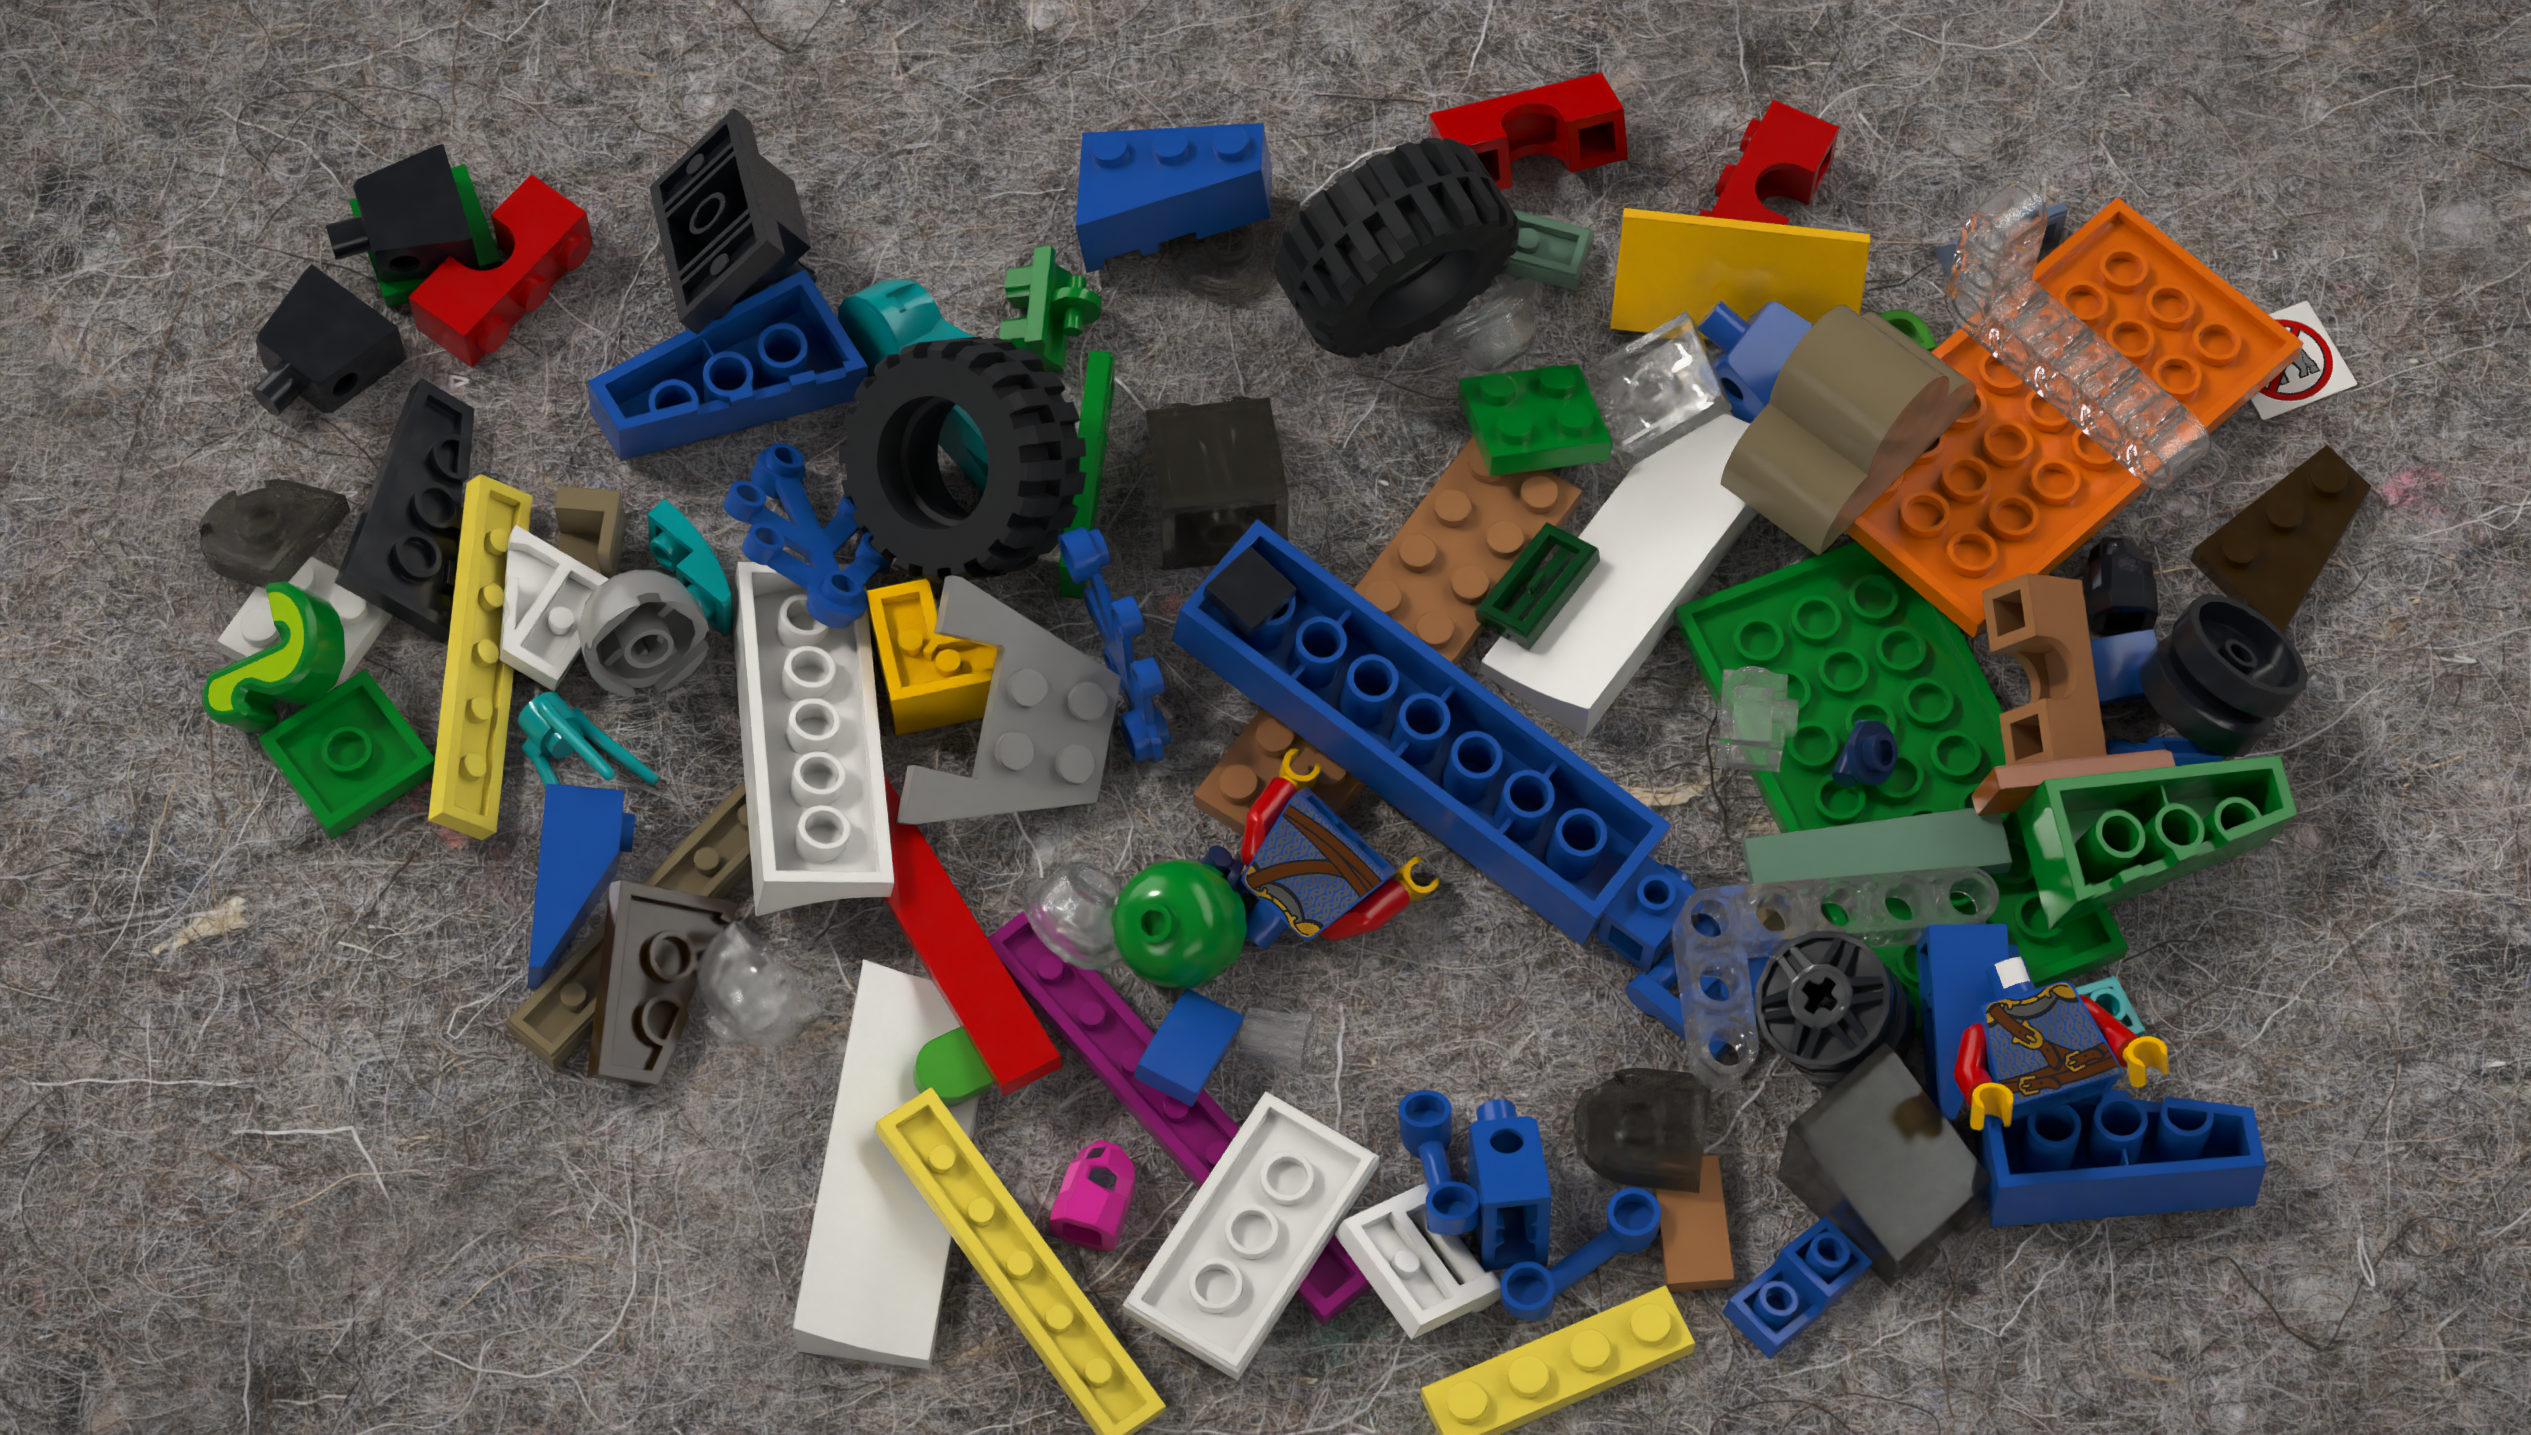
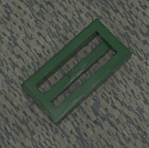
M1546 522L1475 610L1476 620L1486 629L1490 625L1495 626L1498 635L1507 640L1511 636L1516 637L1519 646L1530 650L1600 562L1599 549ZM1555 544L1561 546L1544 569H1539L1528 583V589L1508 614L1503 612V609Z

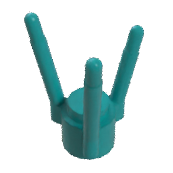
M550 691L535 697L521 711L518 725L529 737L522 745V750L534 763L545 789L546 783L559 784L547 758L550 754L556 759H561L576 751L605 780H612L615 777L614 770L584 739V736L647 784H657L658 776L592 724L579 708L571 709L557 692Z

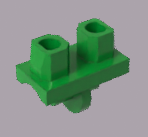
M1052 245L1035 247L1033 264L1006 271L1005 291L1008 301L1014 309L1028 308L1027 317L1004 319L1000 325L999 339L1012 342L1017 350L1027 349L1042 360L1043 368L1046 372H1062L1065 369L1068 336L1077 337L1081 335L1082 325L1094 323L1100 318L1102 301L1095 292L1086 289L1087 280L1085 277L1073 276L1070 271L1061 268L1055 263L1056 251Z

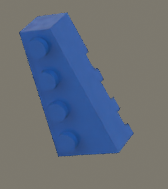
M803 269L735 304L726 316L720 320H713L698 335L687 329L587 381L590 413L620 461L855 401L857 400L854 398L856 390L863 379L868 377V366L807 271Z
M2111 1089L2105 1094L2011 1121L2010 1127H2005L2004 1124L1990 1127L1987 1115H1985L1984 1128L1982 1130H1973L1990 1226L2000 1227L2255 1206L2266 1169V1162L2254 1108L2168 1096L2165 1097L2163 1103L2133 1099L2128 1097L2129 1091Z

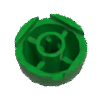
M1179 859L1157 862L1135 874L1119 893L1112 916L1114 944L1124 964L1142 980L1171 990L1201 988L1216 981L1212 979L1221 975L1227 966H1232L1240 956L1247 933L1245 905L1239 893L1233 892L1229 882L1222 877L1225 875L1217 868L1194 860Z

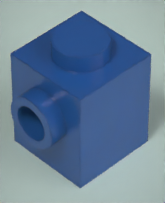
M1648 856L1603 913L1596 938L1648 974L1694 919L1701 892L1694 888L1691 879L1683 871L1669 864L1662 866Z

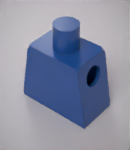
M1720 300L1697 326L1701 333L1722 350V353L1704 375L1706 384L1735 418L1751 424L1769 403L1774 383L1783 365L1813 324L1775 301H1769L1745 321Z
M1497 1099L1485 1102L1476 1111L1477 1121L1469 1125L1467 1167L1469 1186L1476 1190L1480 1200V1224L1475 1228L1480 1266L1484 1271L1508 1269L1514 1264L1526 1261L1547 1265L1552 1196L1537 1120L1530 1116L1517 1117L1516 1107L1511 1101ZM1504 1207H1513L1510 1209H1502Z

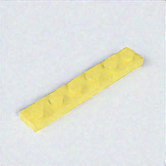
M482 474L466 483L428 821L479 840H484L497 832L514 674L513 667L499 660L508 541L515 525L529 532L533 498L530 494Z
M930 1087L878 1120L875 1132L1095 1434L1133 1435L1161 1416L1166 1407L1164 1402L933 1088Z

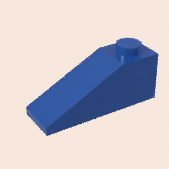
M546 783L527 988L538 989L548 979L616 876L619 852L632 853L635 814L623 813L625 790Z
M2007 924L1928 925L1916 941L1929 1134H1943L1955 1120L1964 1100L1953 1078L1962 1032L1970 1026V1022L1980 1006L1997 1000L1986 970L2001 961L2019 957L2017 945H2008Z

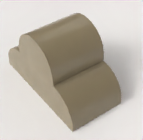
M1846 305L1837 306L1827 312L1811 327L1786 360L1774 383L1769 403L1751 422L1737 442L1725 465L1720 484L1820 556L1973 404L1976 385L1876 313L1868 312L1860 316Z

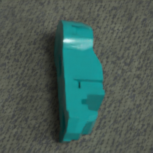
M906 278L884 280L845 298L838 308L837 319L867 364L868 377L875 376L873 371L880 361L890 354H900L905 346L918 342L974 337L948 323L941 316L937 304L927 290L919 283ZM956 404L943 423L938 444L981 492L984 493L988 477V456L984 439L973 419Z

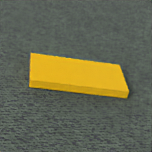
M1624 208L1610 329L1708 339L1697 329V326L1720 300L1745 321L1769 301L1782 304L1813 325L1827 312L1840 305H1846L1860 315L1870 247V234Z

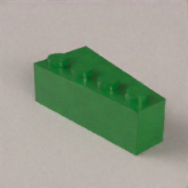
M2280 755L2044 780L2016 810L2048 930L2263 846L2298 815Z

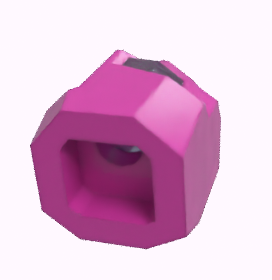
M1099 1139L1081 1149L1072 1163L1069 1164L1050 1217V1232L1068 1243L1098 1251H1115L1135 1194L1136 1182L1134 1164L1119 1145Z

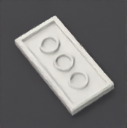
M1265 1091L1123 1303V1314L1238 1381L1378 1168L1379 1156Z

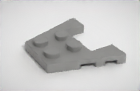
M954 575L946 576L934 633L997 649L972 778L916 765L907 766L896 823L913 825L1097 803L1122 677L964 578Z

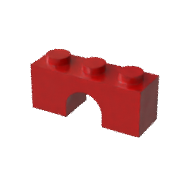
M1602 72L1429 113L1431 137L1441 140L1445 138L1453 139L1472 148L1499 190L1513 187L1510 164L1528 155L1547 154L1555 156L1565 163L1570 173L1628 159L1624 107Z
M1772 100L1762 120L1753 117L1749 122L1739 151L1744 153L1737 166L1731 163L1725 166L1715 189L1714 196L1719 199L1712 212L1702 209L1698 216L1789 225L1790 218L1769 210L1760 201L1772 196H1785L1809 205L1833 162L1839 126Z
M532 174L491 214L498 248L511 256L503 265L492 270L477 271L465 267L449 256L409 296L417 330L471 368L486 353H493L503 345L510 329L527 312L537 310L544 303L551 287L568 270L573 271L581 266L593 245L587 212Z

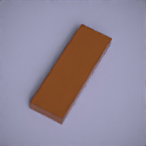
M2162 749L1995 766L1976 788L1971 797L1977 816L2016 812L2020 805L2044 780L2176 765L2171 750Z

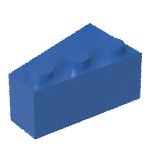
M1264 123L1082 133L1076 230L1086 273L1105 268L1103 261L1105 259L1139 249L1141 256L1160 251L1159 243L1194 232L1198 240L1269 218L1271 211L1272 166Z

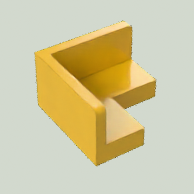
M926 578L867 590L870 626L896 736L984 718L997 649L991 646L935 634L937 611L930 582Z

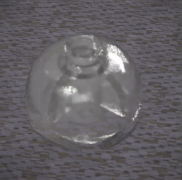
M736 920L726 929H722L702 954L696 973L698 992L710 1009L702 1019L718 1037L729 1045L738 1037L755 1047L776 1048L793 1042L819 1019L818 1017L827 1006L818 993L792 966L788 969L773 955L776 952L773 948Z

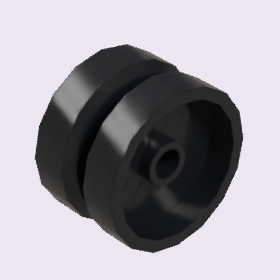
M2208 594L2201 595L2188 605L2175 621L2172 635L2170 634L2158 642L2141 663L2139 680L2144 694L2161 718L2180 735L2199 747L2225 757H2244L2254 750L2272 729L2274 717H2278L2288 710L2304 691L2308 672L2299 652L2287 636L2266 617L2239 601L2222 595Z

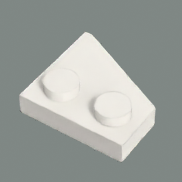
M515 525L511 531L507 548L499 660L550 690L555 691L582 651L578 627L585 602L598 586L609 579Z

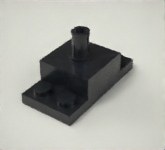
M733 108L649 187L679 322L696 335L713 320H720L726 316L735 304L803 269L807 271L814 284L817 280V276L814 275L816 272L798 261L811 248L795 183L759 154L751 121Z

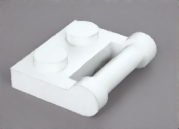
M1426 1183L1344 1219L1334 1234L1411 1340L1470 1311L1474 1313L1483 1311L1501 1297V1282L1494 1272L1486 1273L1458 1235H1440L1432 1233L1427 1229L1426 1196L1429 1192V1187ZM1414 1223H1416L1419 1226L1421 1231L1424 1233V1235L1436 1249L1438 1254L1441 1256V1258L1453 1272L1455 1277L1461 1283L1460 1286L1456 1282L1454 1277L1451 1275V1273L1448 1271V1269L1445 1267V1265L1442 1263V1261L1439 1259L1434 1250L1431 1248V1246L1428 1244V1242L1425 1240V1238L1422 1236V1234L1414 1225Z

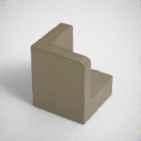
M558 486L554 506L560 530L557 549L608 579L618 575L627 524L621 491Z

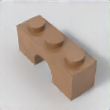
M2027 573L1983 590L1982 597L1990 652L2007 654L2015 658L2026 671L2031 686L2030 704L1999 714L2006 765L2107 755L2082 581Z

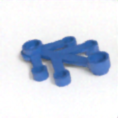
M784 443L772 444L768 449L760 452L750 474L751 482L741 480L732 483L723 502V507L732 518L741 522H748L752 525L742 544V551L748 559L760 565H767L804 588L808 598L806 602L807 610L818 622L832 628L849 627L855 620L860 619L864 615L869 605L866 591L863 588L877 573L888 571L894 558L885 560L870 544L874 536L871 532H866L855 552L856 559L841 571L834 555L860 530L852 516L857 511L853 499H846L845 495H843L836 509V515L822 529L801 484L806 473L805 466L803 465V455L791 445ZM766 495L781 500L790 522L764 506L767 499ZM784 545L805 557L809 565L783 551Z
M1082 526L1058 535L1060 551L1072 580L1076 584L1088 579L1091 586L1082 589V594L1090 618L1096 625L1106 645L1102 649L1105 665L1109 670L1122 677L1119 692L1129 712L1119 715V724L1126 746L1136 763L1150 759L1152 763L1164 760L1163 746L1171 744V737L1161 711L1158 708L1153 709L1152 697L1164 693L1165 684L1153 656L1134 662L1132 636L1145 632L1140 609L1132 595L1116 601L1113 600L1111 592L1101 574V568L1110 565L1111 560L1105 540L1098 528L1087 531Z

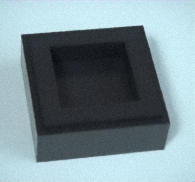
M1249 546L1205 586L1203 596L1250 638L1294 598L1297 588L1254 548Z

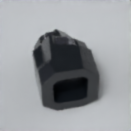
M2103 537L2090 550L2086 567L2084 587L2086 613L2090 630L2103 636H2114L2154 629L2158 616V599L2152 562L2146 558L2143 551L2131 540Z

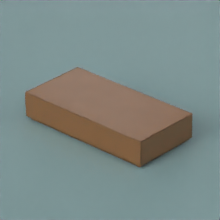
M1718 1155L1652 1159L1651 1176L1653 1192L1661 1208L1658 1232L1664 1281L1669 1292L1732 1288L1734 1271Z

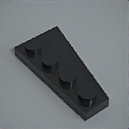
M421 378L410 388L334 583L439 642L445 643L449 639L452 599L457 571L458 535L461 533L464 510L461 507L463 483L469 478L475 409Z

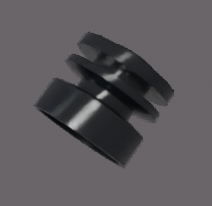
M1813 931L1788 941L1768 959L1756 984L1755 1013L1763 1036L1790 1064L1794 1065L1808 1080L1830 1090L1859 1091L1884 1081L1904 1062L1915 1039L1916 1009L1908 987L1864 941L1843 932ZM1825 996L1838 1001L1836 1007L1831 1011L1818 1006Z

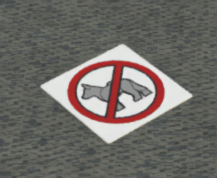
M2303 301L2269 314V316L2303 341L2304 344L2299 357L2250 399L2262 420L2270 419L2357 385L2355 378L2308 301Z

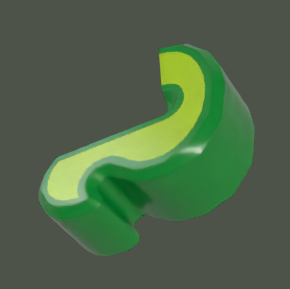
M285 581L269 583L266 586L274 626L280 633L281 642L209 674L202 692V704L205 712L213 720L248 733H260L273 728L277 724L278 716L273 712V706L277 701L303 706L319 701L336 685L345 663L344 629L339 615L329 601L313 592Z

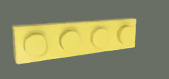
M1665 1285L1421 1388V1399L1438 1435H1500L1694 1352L1695 1341Z

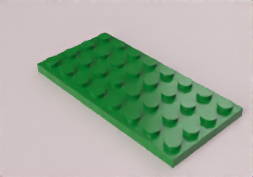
M1857 541L1675 607L1673 621L1780 833L1975 808L1971 795L1995 766L2006 765L1999 714L2004 712L1959 627ZM1858 720L1880 721L1884 723L1892 732L1897 744L1898 758L1894 770L1887 781L1880 785L1856 783L1853 787H1847L1839 784L1832 778V772ZM2017 812L2001 813L2012 859L2010 871L2007 873L1814 898L1820 912L1831 923L1832 931H1840L1864 941L1908 987L1916 1009L1915 1038L1922 1036L1916 941L1928 925L2007 924L2008 945H2017L2019 957H2024L2035 988L2066 981L2125 958L2128 945L2108 908L2048 930Z

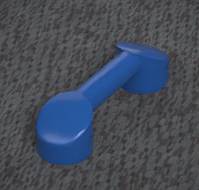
M1420 1090L1410 1093L1399 1104L1400 1138L1409 1153L1419 1158L1422 1163L1429 1187V1192L1426 1196L1427 1229L1432 1233L1440 1235H1459L1470 1232L1480 1224V1200L1478 1193L1473 1187L1462 1182H1454L1446 1156V1151L1452 1140L1451 1103L1447 1097L1436 1091Z
M1632 1187L1620 1190L1608 1203L1607 1229L1548 1270L1541 1264L1529 1261L1520 1262L1508 1268L1501 1279L1500 1285L1501 1301L1505 1309L1513 1316L1524 1321L1536 1322L1545 1320L1552 1314L1554 1298L1619 1252L1634 1254L1646 1249L1657 1237L1660 1228L1661 1208L1658 1200L1653 1194L1641 1188Z

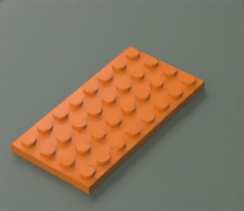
M2117 197L1931 352L1975 383L1976 393L1973 404L1845 532L1975 639L1987 628L1982 597L1983 590L2027 573L2046 576L2295 361L2300 355L2304 342Z

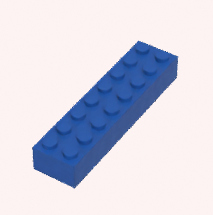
M1258 519L1179 609L1172 637L1174 643L1582 946L1599 927L1600 919L1605 910L1649 856L1653 859L1657 854L1671 826L1661 816ZM1249 546L1254 548L1297 588L1294 598L1250 638L1203 596L1205 586Z

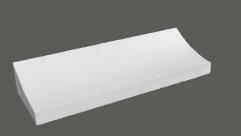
M1689 395L1579 535V539L1599 549L1600 562L1530 650L1519 646L1518 640L1514 636H1511L1508 640L1500 636L1482 659L1480 673L1583 738H1586L1674 623L1675 607L1689 603L1757 515L1758 511L1720 484L1725 465L1750 423L1730 416Z
M738 562L731 593L732 628L755 917L824 901L863 897H891L894 886V874L868 607L864 615L860 619L855 620L849 627H828L818 622L808 612L806 606L808 598L804 588L767 565H760L755 562ZM838 564L841 571L850 565Z
M864 959L793 1322V1333L797 1352L930 1370L954 1239L875 1132V1127L878 1120L920 1094L914 1084L913 1068L922 1047L932 1039L960 1027L932 980L906 974ZM979 1095L961 1104L946 1106L970 1140H972Z

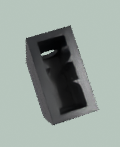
M443 144L433 146L357 179L353 184V189L361 215L326 225L336 260L372 251L380 281L386 283L428 278L449 256L467 268L480 270L473 238Z
M311 264L303 272L257 335L256 344L264 368L269 373L252 389V393L261 406L275 416H279L298 396H301L322 413H333L398 367L406 359L398 326Z

